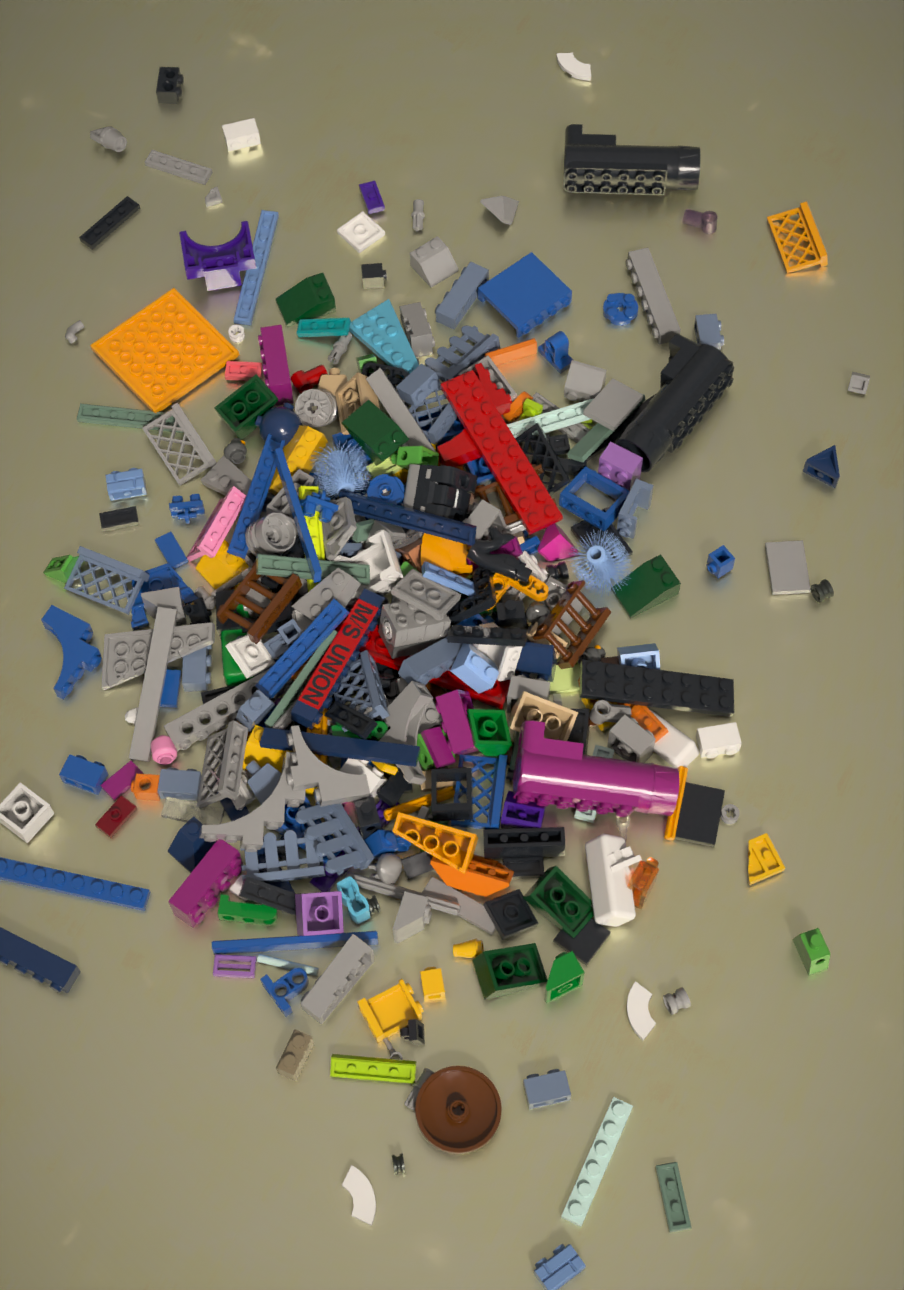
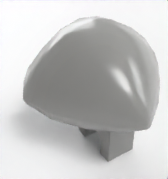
M393 853L382 854L377 863L369 865V869H374L377 874L372 873L369 877L381 880L386 884H395L402 871L401 859Z

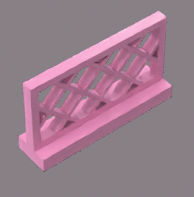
M234 486L217 503L186 557L189 561L204 555L210 558L215 557L246 499V495Z

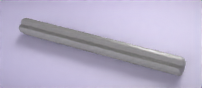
M347 872L345 878L352 877L358 884V887L401 900L404 891L428 897L429 905L432 906V909L452 915H458L460 912V904L397 885L386 884L380 880L352 872Z

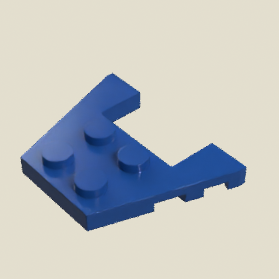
M169 563L144 571L150 577L147 582L143 583L132 606V629L135 631L150 626L144 611L145 606L141 593L179 587L184 605L198 599L193 590L183 582V579ZM132 580V589H134L137 583L134 580Z

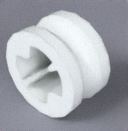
M233 325L229 328L228 333L231 341L237 343L244 340L245 333L241 325Z

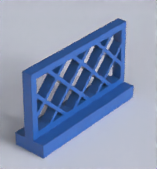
M460 755L458 767H463L464 761L472 762L475 765L472 768V773L479 769L484 775L477 781L473 777V788L477 786L482 792L475 798L473 797V804L480 810L473 814V820H451V826L484 830L500 829L507 771V755H499V758ZM485 764H495L494 769L488 773L482 766ZM488 779L492 786L485 790L480 783ZM456 781L454 803H460L458 799L464 794L467 795V788L461 784V781ZM486 796L490 803L482 807L478 800ZM483 813L488 818L487 823H479L475 818Z

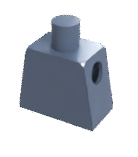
M258 689L239 708L236 720L251 732L254 726L258 725L276 705Z
M253 760L246 766V769L252 775L247 783L262 805L276 788L281 773L269 763L261 768Z

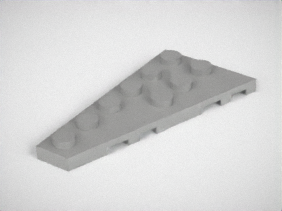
M211 622L175 626L168 663L215 642V624ZM153 629L105 634L101 687L103 690L110 689L145 673Z

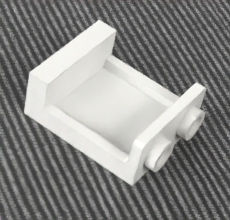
M495 623L479 625L482 627H498ZM473 644L474 647L495 663L499 671L498 681L510 680L511 676H514L522 647Z

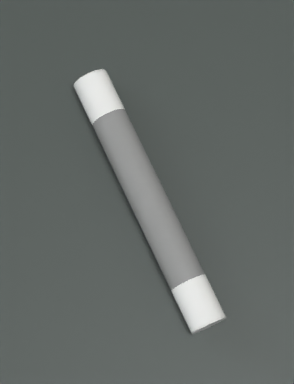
M247 568L210 593V595L216 598V592L230 590L242 582V577L246 576L252 568Z

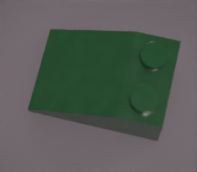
M324 273L305 278L275 298L287 327L298 324L301 319H314L336 312L335 298Z
M256 374L214 407V409L231 431L243 440L257 428L255 423L258 415L263 416L268 410L272 409L278 398Z
M367 400L341 422L376 466L385 461L409 440L402 429L370 400Z
M660 554L644 562L631 572L629 576L627 575L625 579H622L621 582L619 581L618 585L615 584L613 588L611 587V590L631 619L678 595L681 583Z
M557 866L548 868L523 896L538 913L572 938H575L594 916L592 900Z
M536 943L483 951L472 960L484 1000L546 984L548 981Z

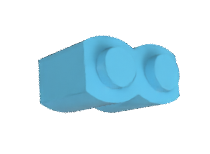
M349 876L338 882L337 890L342 892V904L348 908L351 920L357 925L368 920L371 917L369 904L366 898L360 894L356 881Z

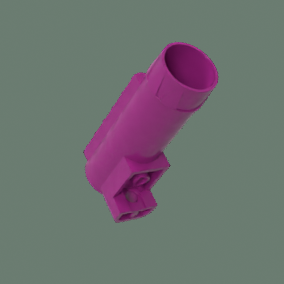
M524 721L521 725L513 776V798L517 799L518 803L528 804L529 802H536L538 806H549L551 804L556 805L559 809L573 807L580 812L595 810L597 814L603 815L610 812L616 813L618 817H627L634 811L666 816L673 814L679 793L678 768L654 763L583 755V743L544 738L545 722Z

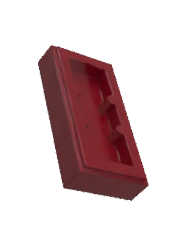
M121 795L95 826L112 838L137 810V807Z

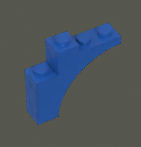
M51 605L41 621L45 629L53 633L62 645V671L53 689L57 697L64 700L66 695L72 692L76 681L83 676L84 670L92 672L95 667L99 666L102 657L98 648L88 644L93 636L90 624Z

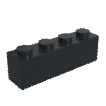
M564 827L483 830L484 859L565 856Z

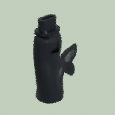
M490 527L489 532L492 540L475 539V544L471 546L467 554V558L486 570L511 579L516 577V581L519 579L525 583L527 582L533 570L525 567L526 564L510 554L490 553L510 542L515 536L508 533L501 534L499 530Z

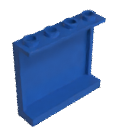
M531 252L478 287V299L482 303L487 300L516 329V337L519 338L523 334L529 333L535 326L541 325L548 317L554 316L561 308L567 307L572 301V290Z

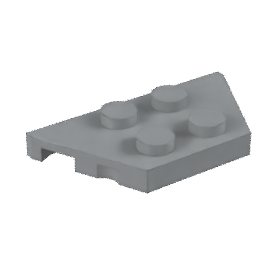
M347 497L330 500V503L339 505L338 511L333 513L330 522H322L326 558L330 561L336 558L357 529L352 502Z

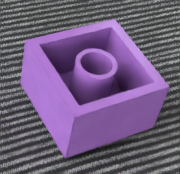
M610 442L599 458L598 474L630 491L636 478H640L643 458Z
M341 891L295 894L297 935L310 936L344 933Z

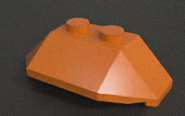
M473 854L465 874L434 856L430 863L447 886L484 897L509 887L514 875V871L509 870L499 861L484 859V857Z

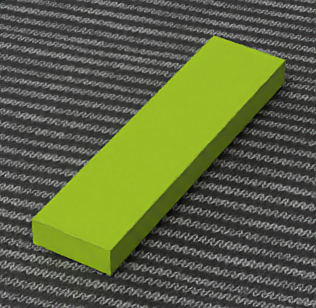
M332 1054L330 1077L413 1084L416 1078V1061Z

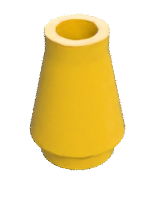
M477 938L460 944H453L454 957L474 959L484 951L483 941Z

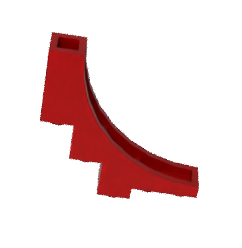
M482 363L476 364L475 374L500 415L509 413L510 404H512L511 396L506 394L503 388H497L495 382L490 380L488 369L484 368ZM466 429L452 440L437 447L439 461L445 466L457 467L482 457Z

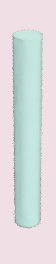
M262 954L258 955L257 962L289 970L302 968L306 971V974L318 976L319 968Z

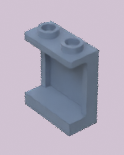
M636 478L618 515L617 531L621 536L634 538L637 517L633 515L638 506L646 510L649 509L654 485Z

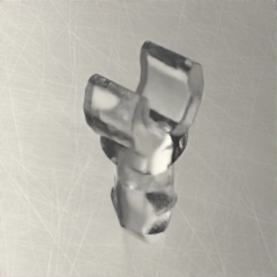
M617 816L616 825L619 828L620 837H623L626 841L630 817L627 816L626 823H621Z

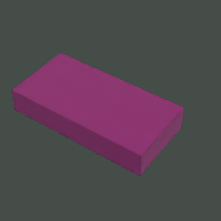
M440 726L424 730L421 733L436 769L452 765L456 762Z
M130 760L101 784V788L115 801L131 788L132 780H135L136 774L144 773Z

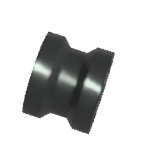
M826 579L822 580L820 584L811 585V593L817 602H822L824 598H830L834 595L833 588Z

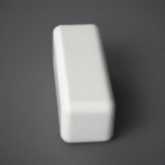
M649 709L669 731L654 744L653 751L672 767H687L699 755L695 742Z
M605 833L587 841L585 844L593 912L596 923L618 927L633 920L636 916L631 880H628L624 869L612 873L609 868L616 865L612 858L608 857L612 853L615 854L617 863L624 861L620 850L626 847L625 839Z

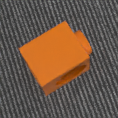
M136 774L135 780H132L131 792L134 793L136 799L160 801L158 794L160 775ZM144 785H150L148 789H142Z

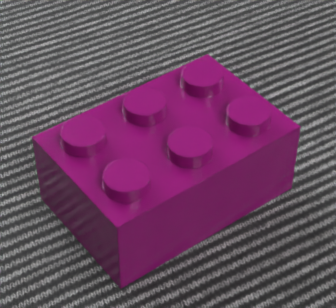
M457 689L436 697V709L442 716L443 722L441 724L444 732L448 735L449 740L447 743L450 751H453V754L467 755L479 751L473 743L467 714L468 709H474L469 692Z

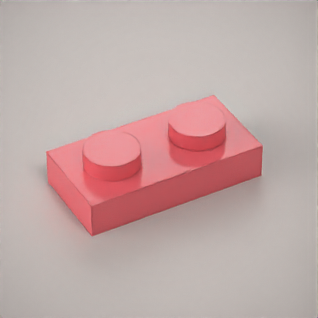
M227 361L225 380L248 381L256 374L261 379L262 363Z

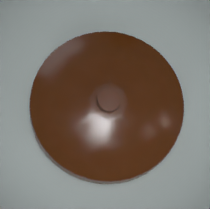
M450 1066L432 1074L420 1088L415 1105L416 1121L424 1138L435 1148L451 1154L471 1153L486 1145L498 1129L502 1112L500 1096L492 1081L480 1071L466 1066Z

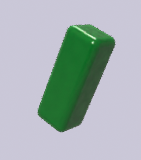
M242 604L236 607V611L241 616L251 618L248 611H244ZM242 629L221 632L223 676L226 686L229 687L238 686L255 677L253 675L246 678L226 648V645L236 640L238 636L247 635V633H242Z

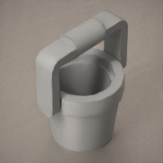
M112 126L90 132V138L107 149L121 152L127 145L126 138Z

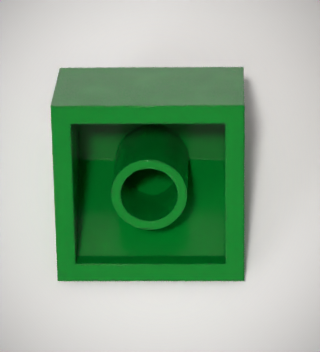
M468 709L467 714L474 746L485 756L504 755L512 745L505 710Z
M573 951L569 953L562 952L555 957L545 988L544 1000L546 1004L583 985L585 972Z

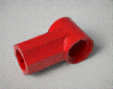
M321 364L306 372L302 370L295 372L290 380L299 394L306 390L312 389L314 385L319 384L321 376L328 375L324 365Z

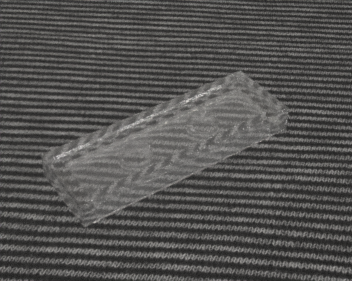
M167 797L161 816L182 822H188L194 816L203 825L221 824L225 810L213 806L199 808L197 803Z

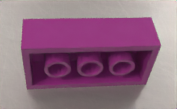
M282 325L261 327V335H258L262 366L265 384L278 398L274 406L284 405V403L293 404L294 399Z
M218 839L168 901L173 914L192 928L196 924H200L205 917L206 911L209 908H213L217 903L218 896L229 888L230 881L234 876L237 877L241 873L243 862L239 851L224 840Z

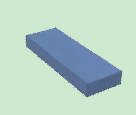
M424 561L422 577L467 596L476 595L473 581Z

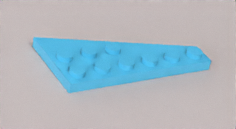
M389 299L351 322L349 331L388 366L402 368L410 373L419 366Z

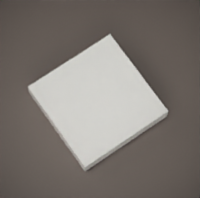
M362 211L338 228L337 234L358 253H361L385 235V231Z
M248 634L226 645L229 653L246 678L264 671L275 664L262 641L260 640L258 644H255L250 640Z

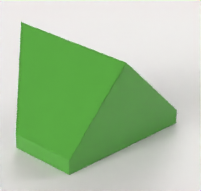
M71 555L52 558L43 573L51 578L67 583L79 556L72 557Z

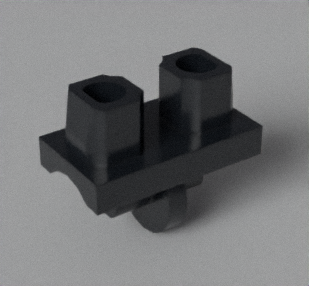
M203 597L185 603L183 610L191 620L190 625L211 623L209 616L212 615V612H207Z

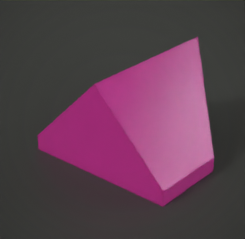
M556 523L546 528L537 551L547 561L575 557L574 555L580 556L578 555L579 551Z

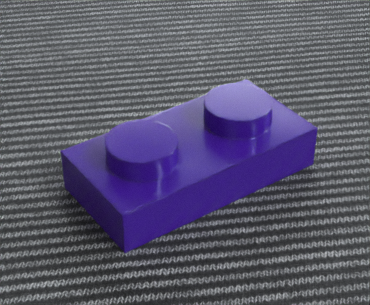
M376 181L359 184L368 214L384 211L385 206Z

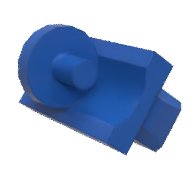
M320 489L318 493L312 492L311 496L307 495L304 500H300L304 516L313 517L315 516V511L320 512L319 520L325 523L331 521L333 513L337 512L339 505L330 503V498L326 496V491Z
M199 494L190 495V501L183 502L182 496H173L172 503H169L171 516L185 519L186 524H190V518H197V515L205 514L203 501Z

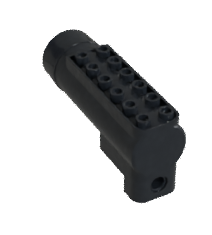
M571 124L565 129L563 188L569 193L665 195V189L698 190L700 147L680 145H616V135L582 134L583 124Z
M678 333L669 341V363L661 371L660 390L615 442L616 445L643 458L641 472H649L667 451L673 453L676 448H679L683 443V439L692 433L694 426L702 421L704 414L712 409L714 402L722 397L724 390L732 385L734 380L732 377L734 371L733 362L728 360L725 354L716 347L708 344L699 345Z

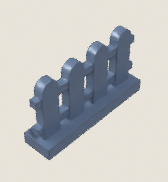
M463 326L461 329L463 336L461 338L457 336L451 337L449 339L451 347L448 349L446 347L438 348V358H427L425 365L435 372L455 378L460 372L483 359L485 353L500 349L499 337L494 333L491 336L489 334L483 335L476 326ZM469 339V340H471L472 342H474L475 345L472 346V345H470L469 343H467L466 341ZM457 350L464 355L460 357L459 355L455 354L454 351ZM446 361L451 366L448 368L447 366L443 365L442 362Z
M317 801L316 806L309 808L301 806L298 809L295 820L300 824L307 823L309 826L305 832V837L309 840L316 839L319 844L315 848V853L320 857L327 856L329 859L325 865V870L328 873L337 872L338 875H341L344 869L352 866L354 869L360 868V870L368 868L374 856L341 803L320 807V803ZM323 817L326 821L316 825L313 820ZM334 834V839L325 841L324 836ZM341 850L345 852V855L335 857L333 854Z
M293 830L286 831L284 840L277 841L274 833L269 832L265 834L261 848H265L266 863L258 864L257 852L245 851L246 865L242 866V871H246L247 875H242V880L244 881L245 876L264 883L326 877L324 866H320V862H324V859L315 853L318 841L316 839L309 840L306 837L297 838ZM305 843L307 858L299 859L298 844ZM278 846H285L286 861H279ZM307 864L308 868H300V865ZM287 866V870H279V867ZM259 869H267V872L259 873Z

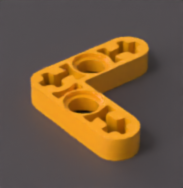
M495 573L493 576L494 584L499 583L503 586L501 590H495L497 599L495 604H497L510 586L536 601L546 600L549 588L544 582L530 575L528 579L529 584L526 586L520 585L519 579L514 581V579ZM543 590V593L537 594V591Z

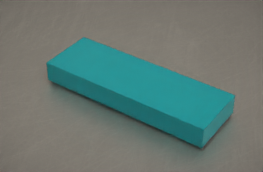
M350 318L299 320L296 334L298 337L347 336L351 320Z

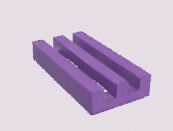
M215 954L213 976L255 978L257 958L256 956ZM219 961L251 962V965L219 963ZM218 969L250 970V972H247V971H226V970H218Z

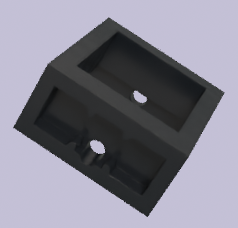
M472 768L431 769V812L433 821L473 820ZM467 781V803L438 804L437 782Z

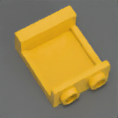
M403 979L398 980L399 983L368 1000L363 998L357 1001L358 1007L377 1043L383 1041L386 1037L389 1038L400 1032L401 1028L408 1027V1020H422L421 1013L424 1012L418 1000L414 1001L411 996L414 992L410 984H405Z

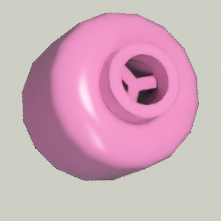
M160 735L151 742L152 759L161 765H168L176 759L177 748L169 736Z

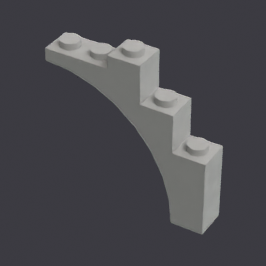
M286 752L278 784L273 793L261 806L235 821L216 825H202L199 838H204L208 842L222 839L227 843H236L238 840L240 841V849H245L246 852H257V850H260L263 846L264 826L270 830L282 827L285 804L288 807H299L305 801V789L292 791V786L287 784L286 774L289 773L290 766H296L292 765L290 753L293 752Z

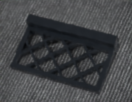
M536 423L515 438L518 444L525 442L523 452L525 455L533 456L531 465L536 464L537 457L544 458L542 464L543 473L539 477L543 484L548 485L547 491L550 496L571 482L539 423ZM537 430L539 432L537 441L531 440L532 433ZM529 443L536 444L534 453L527 452ZM540 445H546L545 455L538 454ZM548 459H552L555 462L553 470L546 469ZM545 471L552 472L549 482L543 481ZM556 473L561 474L564 478L558 484L554 483Z

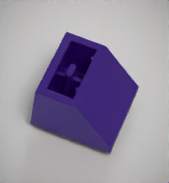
M508 790L501 817V829L542 828L546 806H538L536 802H529L528 804L518 803L517 799L513 798L514 792Z

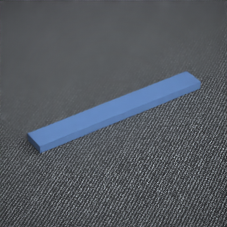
M261 211L253 242L256 269L246 270L234 316V324L252 325L279 217L278 212Z

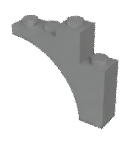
M411 681L388 706L390 716L385 718V722L390 729L379 741L417 746V735L422 716L433 699L424 684ZM419 760L416 767L395 764L401 769L404 774L403 777L407 782L422 785L426 780Z
M299 725L291 726L287 734V742L289 746L292 745L293 753H290L292 765L296 766H290L286 779L288 786H292V791L316 787L317 789H314L315 800L319 801L320 807L369 797L370 791L366 774H348L324 764L306 745Z

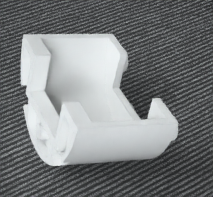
M386 530L376 531L375 535L368 538L369 542H372L371 547L358 551L357 555L352 558L337 555L333 560L335 562L370 565L369 585L361 584L347 605H355L364 588L384 596L390 593L392 588L403 578L391 536Z

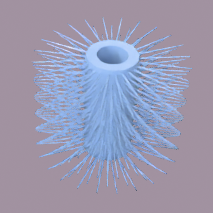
M338 446L337 450H331V453L327 450L326 452L329 455L326 454L321 457L328 458H322L320 462H316L319 464L317 466L321 468H314L317 472L312 470L314 474H320L317 480L321 479L322 481L318 484L325 486H318L319 489L325 488L327 495L328 491L331 493L330 497L337 493L336 496H339V492L342 490L354 493V490H357L355 492L365 490V487L368 486H363V489L355 488L368 484V481L363 479L371 480L367 476H364V478L362 476L361 478L359 477L360 473H364L363 471L366 469V467H361L363 463L361 459L363 457L360 458L358 456L359 458H357L355 451L354 455L353 452L347 454L349 446L344 451L342 447L339 450Z
M594 536L592 537L594 541L589 537L592 544L590 547L582 538L587 548L582 549L578 553L580 556H577V558L580 560L574 561L576 562L575 565L578 564V568L574 567L578 574L582 576L581 578L583 579L584 577V581L586 580V583L589 582L587 586L585 585L586 588L591 585L593 586L591 587L592 589L596 587L595 585H598V588L601 590L602 584V593L603 587L605 593L606 584L607 588H610V585L613 588L610 579L612 578L618 585L616 580L618 579L621 582L618 577L619 573L624 574L627 571L622 570L630 568L626 564L628 562H624V560H628L624 552L622 553V549L620 552V546L618 547V544L621 542L614 541L618 540V538L610 541L611 537H607L605 539L606 542L601 538L602 542L599 543L600 539L597 542Z

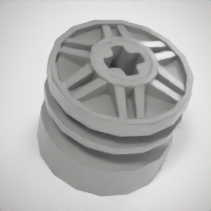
M326 389L306 390L296 400L295 413L299 416L301 423L306 426L322 427L329 425L338 415L336 397ZM318 406V409L312 410V407Z
M271 513L249 525L245 534L246 544L255 556L258 554L277 555L293 546L296 539V530L292 521L282 513Z

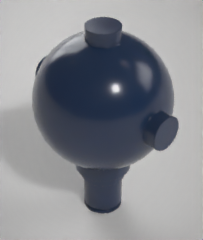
M284 403L283 407H274L263 416L258 415L255 426L259 427L260 436L264 443L268 434L272 435L271 439L275 442L281 443L282 440H285L284 446H286L294 437L299 425L303 426L299 416L293 411V405Z

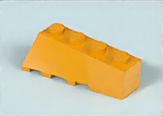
M398 812L392 831L396 836L404 838L463 874L468 869L478 841L476 834Z

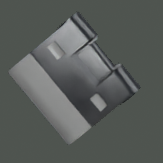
M410 464L402 506L463 522L470 516V514H467L471 497L469 493H475L478 476L451 466Z

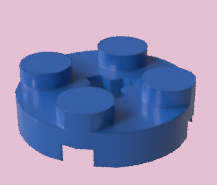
M609 294L603 305L604 317L611 320V323L614 325H628L638 314V303L632 294ZM622 307L624 309L623 311H619V309L616 308Z
M382 474L373 478L369 483L367 497L396 505L403 503L405 490L399 478L389 476V474ZM386 489V491L391 492L388 496H383V490Z

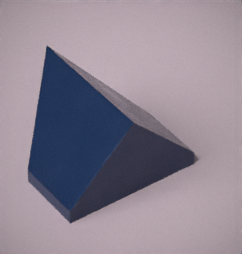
M835 445L808 458L803 472L833 488H836L840 477Z

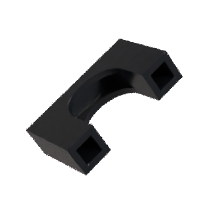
M235 589L216 592V614L219 607L225 604ZM295 596L266 634L278 632L277 629L292 619L296 622V612L291 607L295 604ZM236 609L233 611V612L236 613L237 615L241 616V615L236 611ZM216 615V630L220 639L221 632L225 630L242 629V633L248 632L246 628L229 618L224 624L220 623ZM241 616L242 618L246 619L247 621H249V622H251V623L256 622L257 619L259 618V617L246 618V617Z

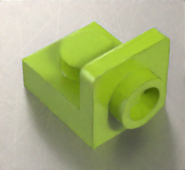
M527 398L523 403V414L518 421L542 414L543 405Z

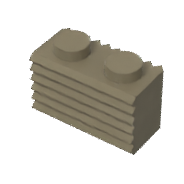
M294 1029L276 1066L278 1074L293 1081L298 1080L297 1077H299V1073H302L301 1069H303V1065L307 1061L306 1058L309 1057L310 1050H313L312 1046H314L310 1035Z

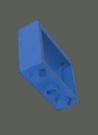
M585 466L560 493L559 506L605 532L618 517L630 491ZM586 482L616 499V502L606 512H603L574 494Z

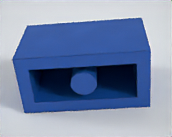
M69 754L59 776L62 782L99 795L102 789L101 784L106 781L108 772L105 765L100 762L94 761L93 763L87 761L81 755L73 756Z

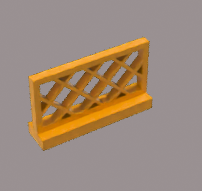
M807 201L800 203L798 208L767 217L787 274L818 264L821 267L828 265L827 253ZM798 214L799 219L796 222L789 219L790 216ZM781 220L783 223L779 227L774 225L772 221ZM786 223L794 225L791 231L783 228ZM797 227L804 229L802 235L794 232ZM780 232L788 234L785 240L778 238ZM791 236L799 239L796 244L789 242ZM802 240L809 243L807 248L799 246ZM786 245L793 248L791 253L783 251ZM796 250L804 252L801 258L793 255ZM807 254H810L814 256L815 259L808 261L805 260V257ZM790 259L798 261L797 265L789 267L788 262Z

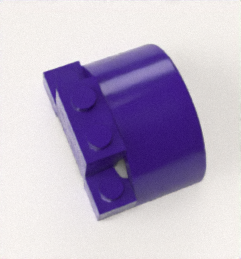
M248 221L241 222V229L234 239L217 246L198 244L188 236L186 231L179 232L187 280L205 277L207 291L242 286L239 271L256 269Z

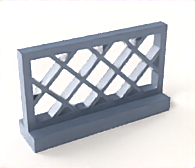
M436 372L438 379L445 382L453 379L450 376ZM440 385L433 391L436 397L425 398L416 408L411 406L409 409L420 427L431 424L432 427L428 432L422 431L434 445L439 444L458 417L450 403L441 405L440 400L447 398L444 394L438 396L437 391L441 390ZM438 401L439 406L428 408L427 404ZM426 405L427 410L416 413L418 407ZM441 411L439 417L431 418V413ZM429 415L428 420L419 422L418 417Z
M80 546L77 551L80 555L64 589L129 615L143 583L148 581L150 575L141 569ZM83 561L88 562L90 569L81 572L80 567ZM103 568L105 575L97 579L95 571ZM92 573L94 580L85 584L83 576ZM118 574L121 581L112 584L110 577ZM80 578L82 586L76 589L72 588L73 582ZM107 579L109 587L101 590L99 582ZM132 580L136 581L134 589L128 591L126 583ZM96 585L98 592L89 595L87 588ZM123 585L125 593L116 596L114 589ZM111 591L113 598L104 601L102 594ZM127 597L128 602L124 609L120 607L118 600Z
M368 650L360 653V659L351 663L348 676L346 678L343 677L339 691L337 693L334 692L335 702L338 701L344 705L347 701L351 702L349 707L352 709L357 704H360L362 706L358 712L361 714L364 713L367 707H372L373 711L363 715L371 719L380 715L384 719L390 715L376 661ZM362 666L358 674L353 673L356 668ZM350 677H354L355 679L351 685L346 684ZM361 679L365 680L361 687L357 686ZM343 688H347L348 690L344 696L339 695ZM354 690L358 691L355 698L350 697ZM364 693H367L369 695L367 696L365 701L360 700L362 695Z

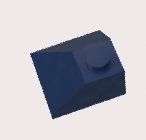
M194 816L178 831L168 849V853L190 873L216 843V841L208 842L204 838H199L200 828L203 824Z

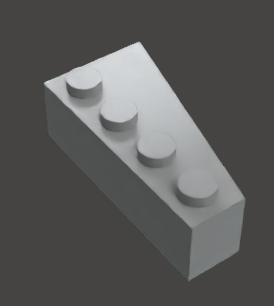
M352 934L325 972L316 980L310 992L307 991L301 999L302 1010L322 1024L373 964V949L356 935Z

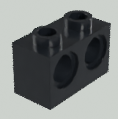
M160 67L156 88L158 103L178 104L179 97L182 96V88L180 86L184 83V77L180 73L179 67Z

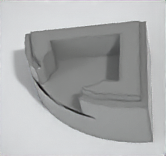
M218 187L212 188L205 197L206 207L223 203Z

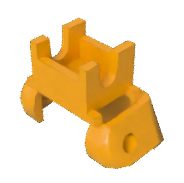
M424 533L421 544V567L425 561L466 578L469 575L464 573H472L473 565H466L467 550H470L471 545Z

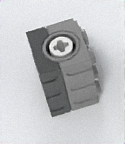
M392 595L391 604H384L382 606L378 633L391 658L394 659L401 656L415 655L446 638L451 620L446 614L439 620Z

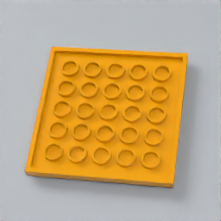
M175 288L90 345L96 355L154 413L161 412L225 367L227 361H233L240 356L239 351Z

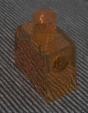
M648 858L646 862L640 861L628 882L627 887L633 891L634 905L641 910L658 876L659 862L654 858Z

